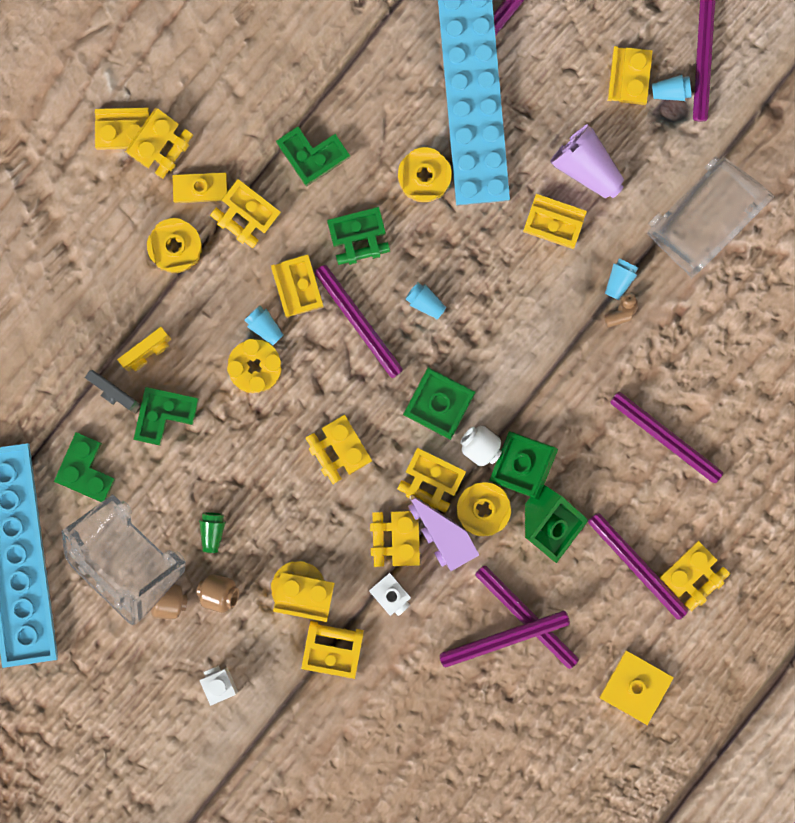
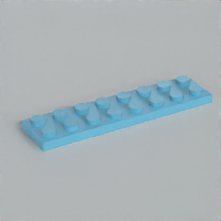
M438 0L456 206L510 201L492 0Z
M28 443L0 447V655L2 668L58 660L30 444Z

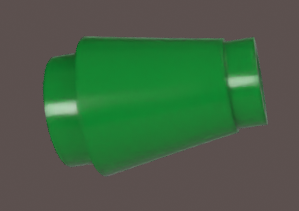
M216 512L202 513L199 525L203 552L218 553L226 524L224 514Z

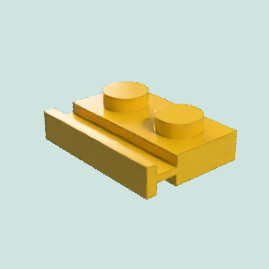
M613 47L607 101L613 100L639 105L647 104L652 50Z
M149 108L95 109V148L97 150L127 149L148 119L150 114Z
M536 194L523 232L574 249L587 211Z
M308 255L271 265L286 318L324 307Z
M160 327L117 360L128 372L132 369L137 371L147 364L146 358L153 353L159 355L169 347L168 342L172 339Z
M281 572L273 612L327 622L335 583Z

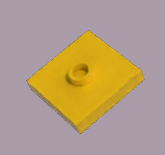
M625 650L599 698L648 725L674 677Z

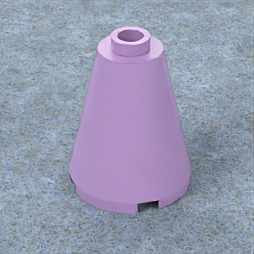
M586 124L569 138L570 141L565 146L562 145L557 150L550 162L555 168L603 198L609 196L614 198L624 188L622 185L624 178L593 128Z

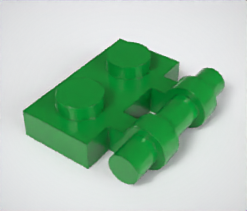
M379 207L327 220L333 247L344 245L346 250L345 253L336 255L338 265L345 263L352 265L356 264L357 260L369 257L376 259L381 257L380 254L390 252L388 242L377 244L376 240L377 236L386 234ZM368 239L369 247L354 250L352 243Z

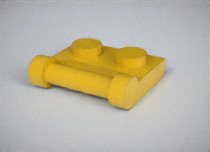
M310 620L301 669L355 679L364 630L356 629V631L341 629L318 624L319 621ZM316 635L353 642L352 650L315 643Z

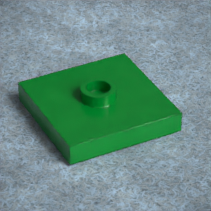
M428 367L403 416L451 440L476 392Z
M509 431L501 449L502 453L495 464L489 481L538 500L558 449Z

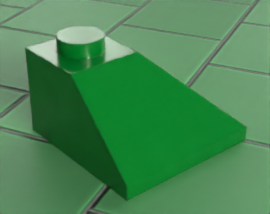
M544 485L538 500L530 497L525 503V538L552 561L557 563L589 520L561 495Z

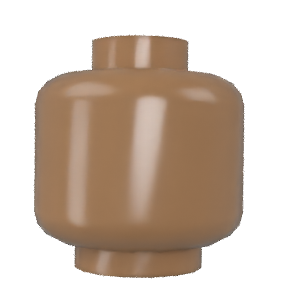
M211 574L204 581H200L196 594L199 597L201 606L205 609L225 613L229 609H233L237 604L239 589L232 579Z
M159 582L154 585L153 589H148L146 610H149L154 618L174 620L179 617L181 611H186L188 598L187 595L183 594L180 585Z

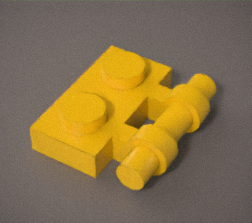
M155 108L125 153L146 168H149L153 161H156L160 165L155 174L163 179L168 171L172 172L176 166L174 163L181 152H185L190 146L188 142L193 137V134L184 129L179 137L176 136L174 131L179 124L161 110ZM169 141L173 144V147L164 157L160 154V151Z
M237 179L221 199L222 202L229 206L227 211L224 213L215 207L210 216L218 221L217 225L222 229L227 228L235 234L239 242L242 244L245 242L253 248L259 241V239L251 234L253 230L257 228L265 233L281 212ZM236 212L248 221L244 228L232 219Z
M345 415L322 428L327 437L324 440L319 441L315 433L305 438L310 445L309 451L312 456L315 455L323 467L321 469L325 477H329L332 484L342 480L337 471L344 466L348 474L351 475L372 462ZM331 445L339 457L334 462L330 460L325 451Z
M417 448L405 472L415 478L412 484L401 480L397 490L407 494V498L414 495L435 510L438 509L446 513L450 503L442 500L441 497L444 492L452 496L455 495L466 471ZM422 481L437 488L434 495L419 488Z
M411 511L391 512V523H383V512H372L370 532H373V548H370L374 560V567H385L384 556L392 555L393 566H420L419 519L415 520ZM384 531H392V547H384Z
M696 541L659 578L677 598L685 591L691 596L684 605L692 612L698 605L702 606L707 601L706 597L716 588L720 589L725 584L723 581L730 573L725 567L714 573L710 567L718 560L700 541ZM704 575L708 581L697 590L693 584Z

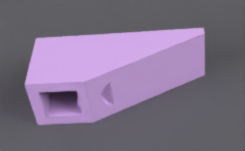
M414 495L409 496L412 504L408 505L415 520L421 518L425 527L421 531L428 543L434 541L438 549L434 554L442 567L447 565L450 571L479 556L468 533L462 526Z

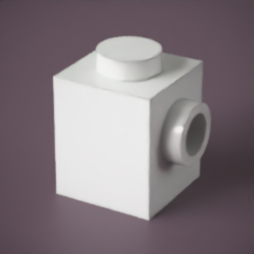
M390 573L369 590L390 616L394 612L399 616L410 606L407 601L411 597Z
M219 666L204 672L205 677L199 680L210 706L238 693L228 667L220 670Z

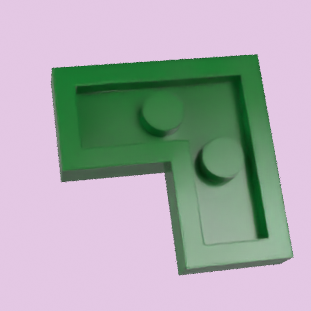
M299 127L276 140V144L306 187L350 158V154L336 134L312 148Z
M145 387L133 440L161 446L167 420L194 425L199 399Z
M75 432L54 482L101 503H105L115 478L91 468L102 443Z

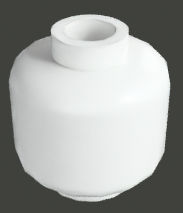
M485 426L471 427L464 434L460 442L463 445V454L478 466H484L489 462L491 464L495 463L502 453L500 450V438Z

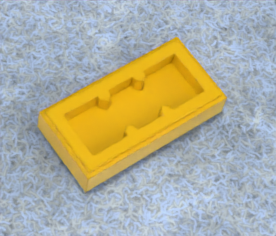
M227 173L172 175L174 203L221 201L228 192Z

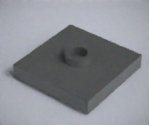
M90 370L84 377L103 391L101 396L114 405L116 402H119L135 414L141 408L139 402L94 370Z

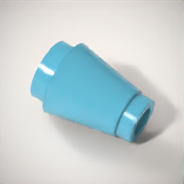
M681 74L652 83L654 99L685 101V98H692L689 76L683 77Z
M619 258L616 264L613 263L605 294L619 300L637 277L638 267Z
M419 282L414 285L405 298L410 302L409 306L435 319H438L446 309V306L426 284L422 285Z
M259 305L245 318V322L248 324L247 327L271 345H274L284 335L267 308L264 310Z

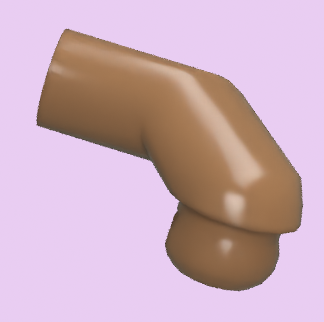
M624 294L618 310L604 315L607 328L632 320L638 307V301L634 294Z

